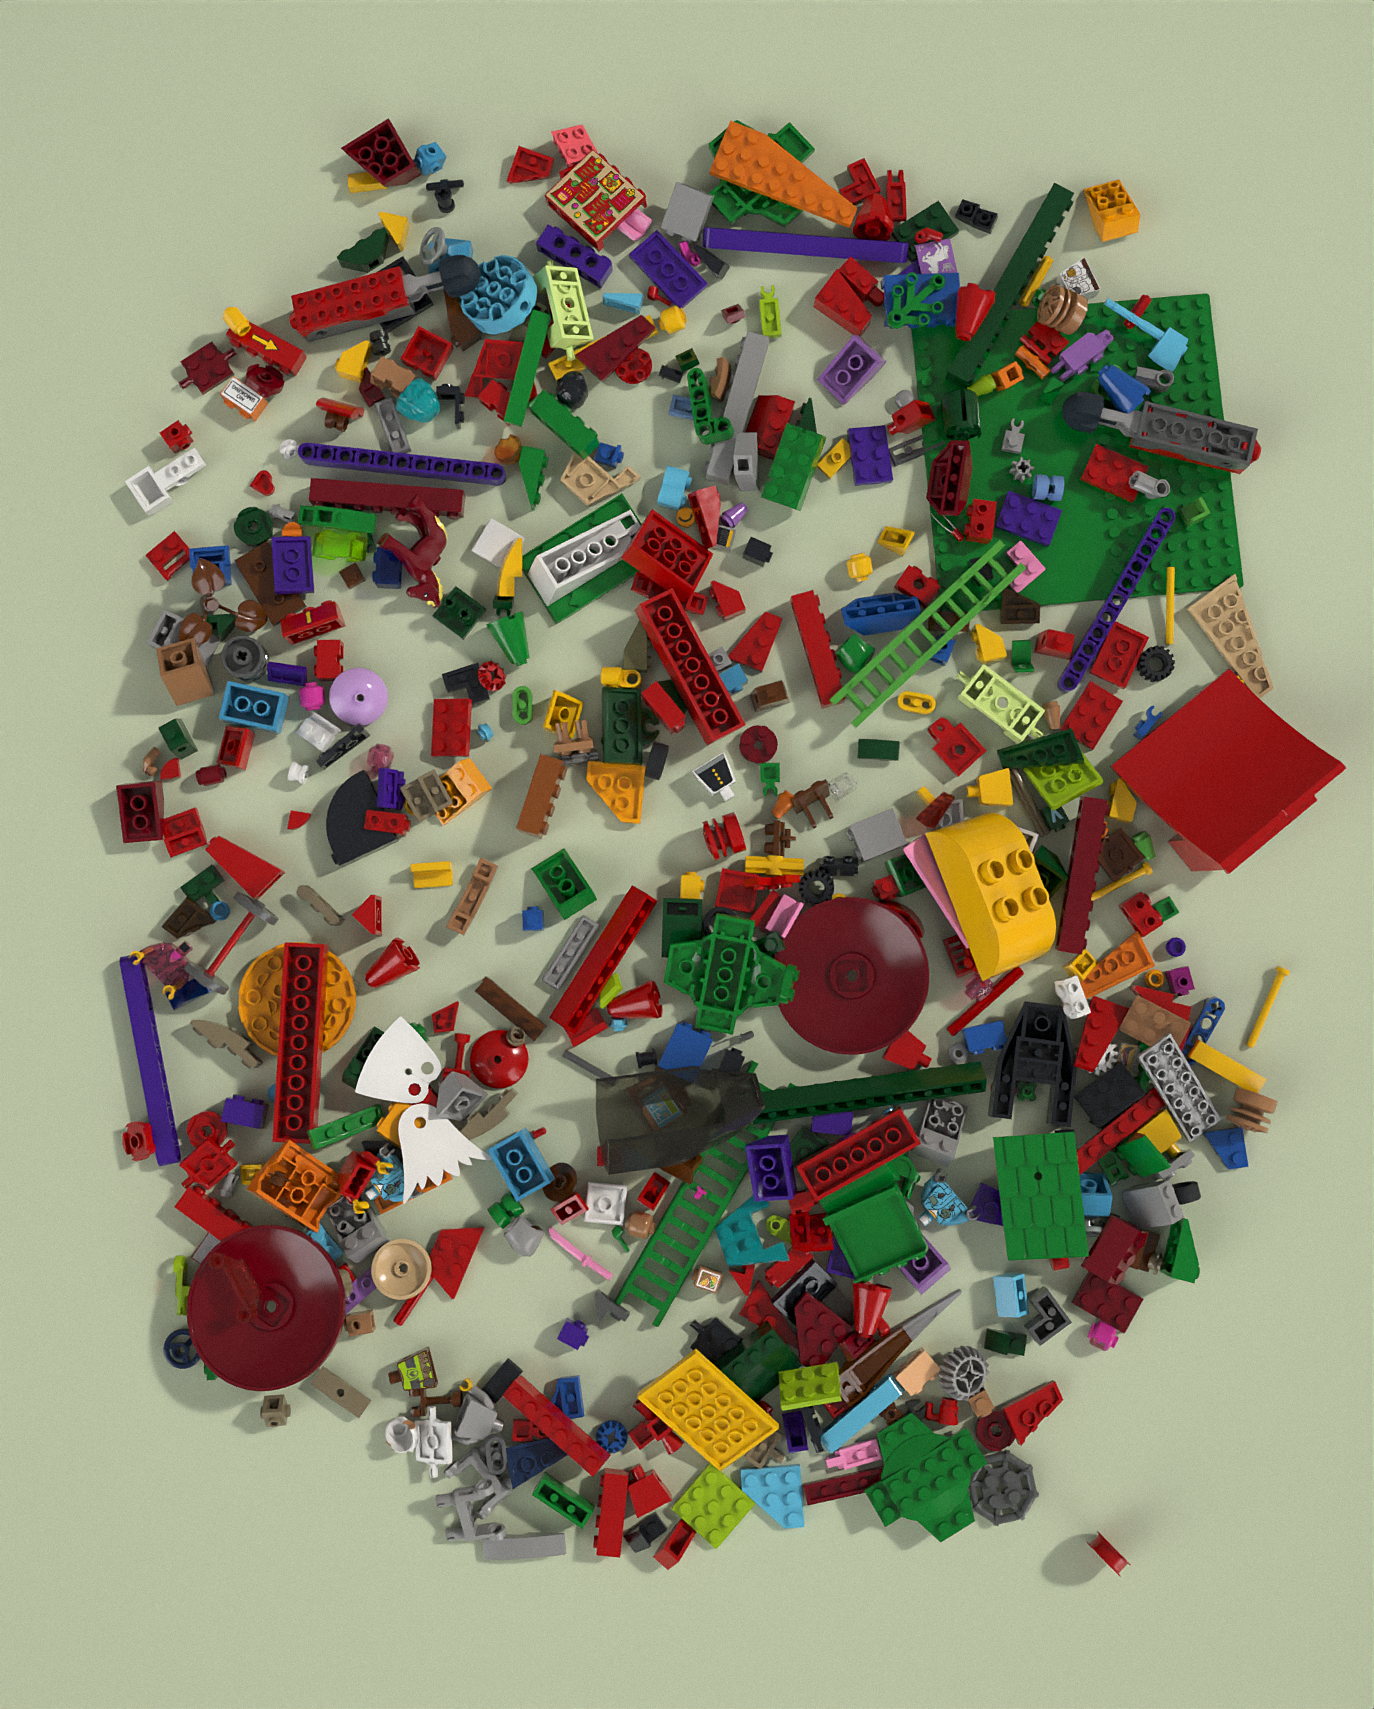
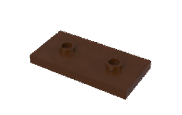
M267 541L234 560L273 626L279 624L280 620L284 619L287 614L297 613L307 607L300 594H275L272 548Z

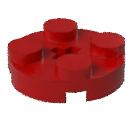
M204 1111L196 1114L187 1125V1134L191 1145L196 1148L208 1137L217 1145H222L228 1134V1123L222 1122V1116L214 1111ZM209 1125L212 1133L205 1136L203 1127H208Z
M142 1121L128 1123L125 1128L128 1127L127 1131L122 1136L126 1154H131L134 1157L132 1158L133 1161L149 1158L150 1154L155 1153L156 1150L151 1134V1125Z

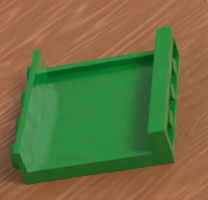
M893 1183L832 1210L823 1217L825 1225H830L855 1276V1284L860 1281L861 1283H866L876 1274L882 1276L895 1266L901 1268L911 1259L919 1260L926 1256L925 1253H927L929 1248L897 1183Z

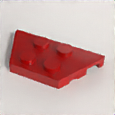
M485 1227L440 1230L429 1256L432 1266L431 1275L451 1299L456 1297Z

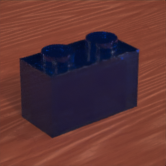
M377 546V552H374L373 561L376 564V571L372 573L373 582H375L378 588L401 589L402 562L392 551L384 550Z

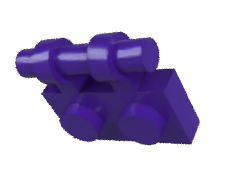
M379 768L377 807L395 810L403 809L405 797L400 788L406 785L404 772Z

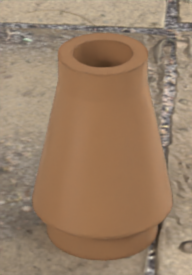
M1052 701L1042 704L1045 710L1043 715L1049 730L1061 728L1060 705H1058V702Z

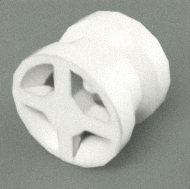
M292 762L288 773V780H298L299 783L305 784L309 775V766H300L297 762Z

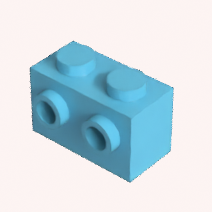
M1003 1273L993 1276L998 1317L1018 1318L1029 1314L1024 1274Z

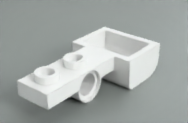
M193 448L159 471L154 472L148 466L125 482L145 513L153 515L173 503V499L167 492L169 489L187 483L190 480V476L205 467L206 463L198 451Z

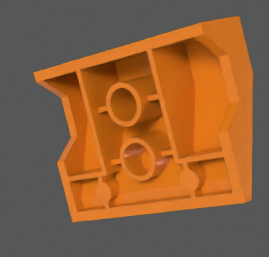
M289 1139L257 1172L247 1188L248 1191L290 1219L315 1233L319 1231V1221L327 1208L336 1203L341 1196L339 1193V1174ZM281 1171L286 1173V1177L291 1181L286 1182L285 1187L269 1182L271 1176L268 1174Z

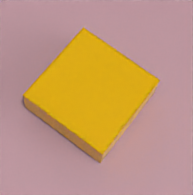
M925 786L916 792L928 807L936 801Z

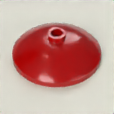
M493 1030L485 1033L475 1042L471 1050L470 1065L473 1074L482 1084L491 1088L502 1089L516 1084L524 1076L528 1067L529 1055L526 1045H511L507 1040L506 1035L508 1031ZM496 1056L501 1057L500 1063L495 1062L494 1059Z

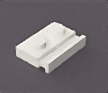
M312 710L310 712L312 713L311 716L305 719L296 733L325 753L335 740L337 732L340 733L341 730Z

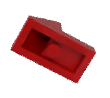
M755 1263L742 1265L745 1271L729 1268L731 1275L743 1293L749 1296Z

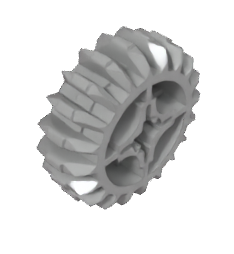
M961 1345L959 1348L954 1347L953 1352H948V1358H943L945 1362L943 1365H940L942 1371L938 1373L941 1377L939 1380L942 1385L941 1388L951 1398L968 1401L970 1396H974L975 1393L980 1392L981 1388H985L983 1384L985 1381H988L986 1375L990 1373L987 1370L989 1366L986 1362L987 1358L979 1350L971 1346Z

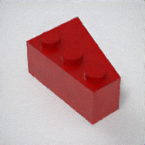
M836 269L815 297L813 307L852 335L862 336L870 325L872 315L838 269Z

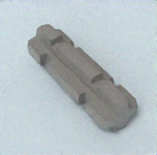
M592 750L589 753L576 752L571 753V755L561 756L564 765L585 763L588 760L598 761L599 759L597 750Z

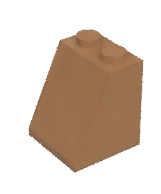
M195 638L156 648L160 676L176 706L214 695L212 681Z

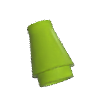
M984 374L966 389H970L976 392L977 396L993 392L996 384L991 374Z

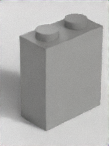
M676 182L661 228L666 229L665 233L671 236H676V234L683 236L682 240L689 243L699 241L714 196L684 183Z
M893 808L848 826V838L851 842L854 841L856 846L854 849L855 855L858 860L861 859L862 863L907 845Z
M1170 1179L1133 1185L1122 1192L1132 1221L1140 1229L1170 1225L1184 1218Z

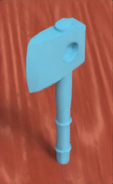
M1107 298L1104 305L1109 307L1111 311L1113 310L1129 322L1131 321L1158 340L1148 356L1161 367L1173 372L1181 355L1188 348L1186 346L1188 338L1171 327L1163 332L1151 323L1136 316L1135 313L1133 314L1117 304V302Z

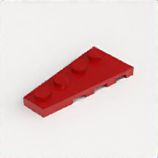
M1092 996L1089 1008L1091 1013L1086 1016L1074 1062L1075 1067L1092 1073L1130 1009L1096 996Z

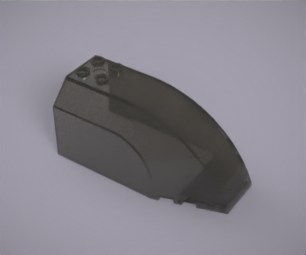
M689 1066L596 1079V1120L606 1173L612 1175L674 1166L686 1162L731 1139L751 1124L765 1108L756 1073L732 1070L730 1073L719 1072V1069L712 1068L711 1071L700 1069L699 1066Z

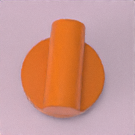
M289 522L282 529V537L302 536L303 533L302 527L296 522Z

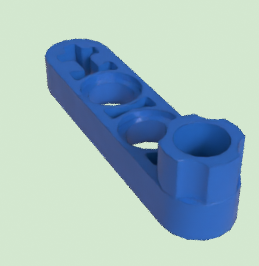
M1213 996L1205 1000V1005L1189 1032L1182 1054H1188L1189 1049L1186 1048L1187 1045L1193 1048L1194 1045L1191 1044V1038L1194 1035L1201 1036L1202 1042L1207 1043L1225 1010V1004L1220 998ZM1218 1001V1008L1212 1010L1211 1003ZM1206 1011L1215 1015V1019L1212 1018L1210 1015L1205 1014ZM1204 1018L1211 1020V1026L1207 1029L1202 1028L1200 1025L1201 1020ZM1193 1059L1187 1060L1189 1066L1194 1065L1196 1062Z

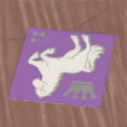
M950 238L941 240L940 243L934 241L915 245L921 274L958 273Z

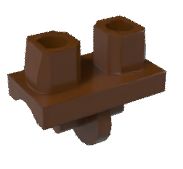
M774 820V823L765 824V835H774V842H765L764 852L784 857L785 848H790V841H796V837L791 836V829H785V822Z

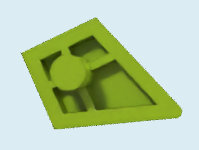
M617 972L611 975L600 993L599 1007L601 1009L623 989Z

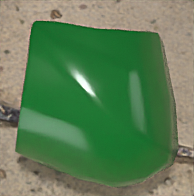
M852 634L839 648L836 656L847 670L857 674L872 660L875 648L864 642L856 634Z

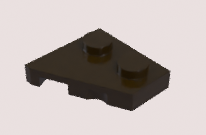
M1008 588L1001 592L1000 624L1040 623L1039 603Z
M187 896L163 923L162 928L178 939L189 932L201 929L203 926L214 924L217 920L213 919L207 910Z

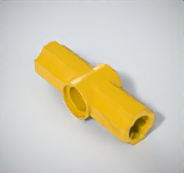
M777 855L745 857L746 873H760L767 876H803L804 859L783 858V856Z

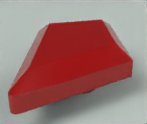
M459 1001L432 1013L434 1033L454 1031Z

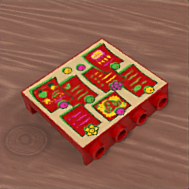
M594 150L590 151L545 194L547 205L598 252L604 248L603 240L640 205L644 208L647 207L645 193L640 188L636 189L628 177H623L616 166H611L601 153L598 154Z

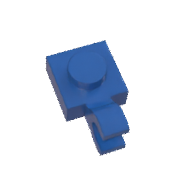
M1154 706L1147 709V719L1144 721L1141 719L1134 727L1136 731L1133 736L1138 740L1146 735L1155 721L1161 718L1163 714L1159 712L1157 716L1152 715Z

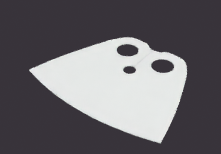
M400 1016L385 1031L369 1054L361 1071L355 1093L388 1101L419 1103L428 1094L429 1083L437 1079L441 1072L440 1061L423 1038ZM430 1062L433 1064L434 1070L431 1074H424L421 1071L423 1063ZM410 1068L412 1074L406 1075L405 1070ZM413 1083L419 1084L421 1087V1092L417 1096L411 1095L408 1091L409 1086Z

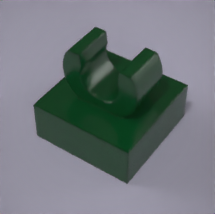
M495 595L493 608L497 609V616H500L501 609H505L507 616H510L514 605V596Z

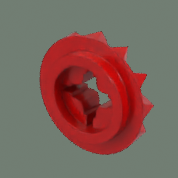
M492 661L484 662L478 669V679L481 685L490 691L500 690L506 684L505 679L507 676L504 675V668H500L499 663H493ZM494 671V673H495L494 676H495L496 678H494V679L491 681L492 675H491L490 673H492V672Z

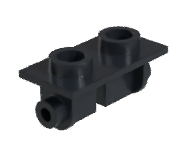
M824 856L819 858V871L825 870L826 874L829 873L831 876H837V869H840V876H854V874H858V859L853 856H843V858Z

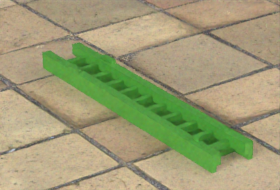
M1001 540L989 549L829 700L835 706L846 696L861 712L851 722L855 729L1026 569L1020 563L1007 574L1005 569L997 561H994L992 557L1005 546ZM986 563L1002 579L994 588L978 572ZM972 576L988 592L981 601L964 585ZM958 589L974 605L967 614L950 598ZM944 602L960 618L952 628L936 612ZM930 616L946 631L938 641L922 625ZM916 629L932 645L924 654L908 638ZM901 643L918 659L910 667L894 651ZM887 656L903 672L896 680L880 664ZM873 669L889 685L882 694L866 678ZM858 683L875 699L868 707L852 691Z

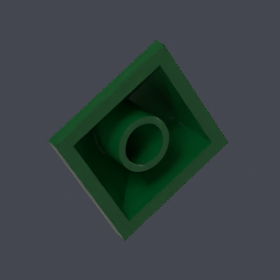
M1041 845L1033 856L1050 900L1069 877L1058 856Z

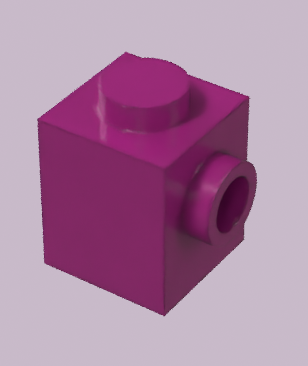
M1189 966L1165 971L1171 994H1177L1178 997L1190 994L1189 990L1195 989Z

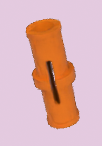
M1024 345L1016 351L1015 355L1042 380L1051 372L1039 360V357L1037 355L1034 356Z

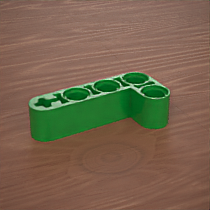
M699 368L691 369L687 374L696 435L705 445L731 439L734 435V428L730 420L726 417L713 418L706 376ZM700 395H704L702 399L697 400ZM702 413H706L704 417L700 418ZM728 426L725 431H720L722 427ZM709 430L707 435H702L704 431Z

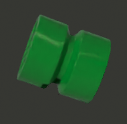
M510 1191L501 1198L500 1203L495 1202L487 1209L493 1220L502 1229L512 1222V1218H517L525 1212L522 1204L515 1200Z

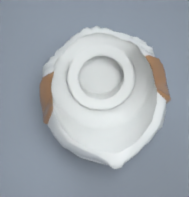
M403 1416L390 1419L385 1431L386 1443L397 1453L413 1452L418 1438L415 1423Z

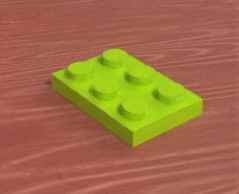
M837 1362L779 1372L780 1406L782 1411L842 1401Z

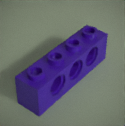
M548 224L536 242L537 251L564 267L577 268L580 277L600 289L613 271L612 262L608 257L598 255L593 248L587 245L583 246L575 237H568L556 226L552 227ZM559 243L564 244L561 248L555 247ZM574 253L580 254L578 257H572L571 255ZM591 262L596 264L594 267L587 266Z

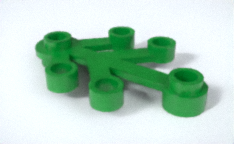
M909 273L905 278V283L907 284L906 305L902 309L901 296L904 293V288L901 285H896L891 291L893 310L887 315L888 325L893 329H899L904 324L919 325L920 327L927 326L930 321V317L927 314H921L919 317L906 315L911 311L932 312L935 315L940 314L944 308L940 301H936L933 304L921 302L933 291L938 292L942 290L945 285V278L940 274L933 275L929 285L915 296V284L918 276L915 273ZM913 277L914 282L909 281L908 278ZM935 279H939L941 284H937ZM895 289L900 290L901 294H896ZM935 305L940 307L939 311L935 310ZM894 316H898L900 321L894 320ZM920 318H925L926 323H922Z

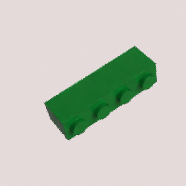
M543 389L528 404L531 414L579 457L585 460L600 445L597 439L598 434L591 427L588 429L584 426L585 423L579 416L574 417L571 414L572 411L565 404L561 405L558 403L559 400L553 393L548 394Z

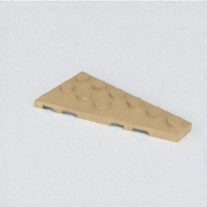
M1234 574L1187 608V610L1240 679H1243L1244 684L1260 699L1274 688L1267 667L1264 664L1262 652L1258 646L1257 637L1248 610L1245 607L1242 592L1237 583L1236 574Z

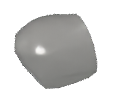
M520 1215L508 1227L504 1237L517 1254L530 1257L535 1253L545 1232L539 1226L533 1225Z

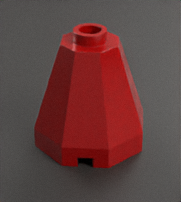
M877 193L868 195L856 217L853 234L858 239L887 241L890 239L893 231V221L886 200Z

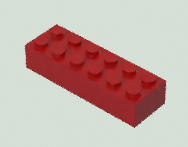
M898 1106L797 1162L796 1168L817 1202L921 1143L901 1106Z

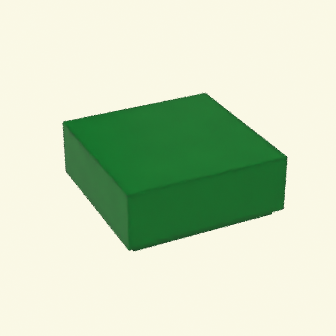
M1170 896L1152 905L1153 909H1156L1161 914L1162 922L1179 913Z

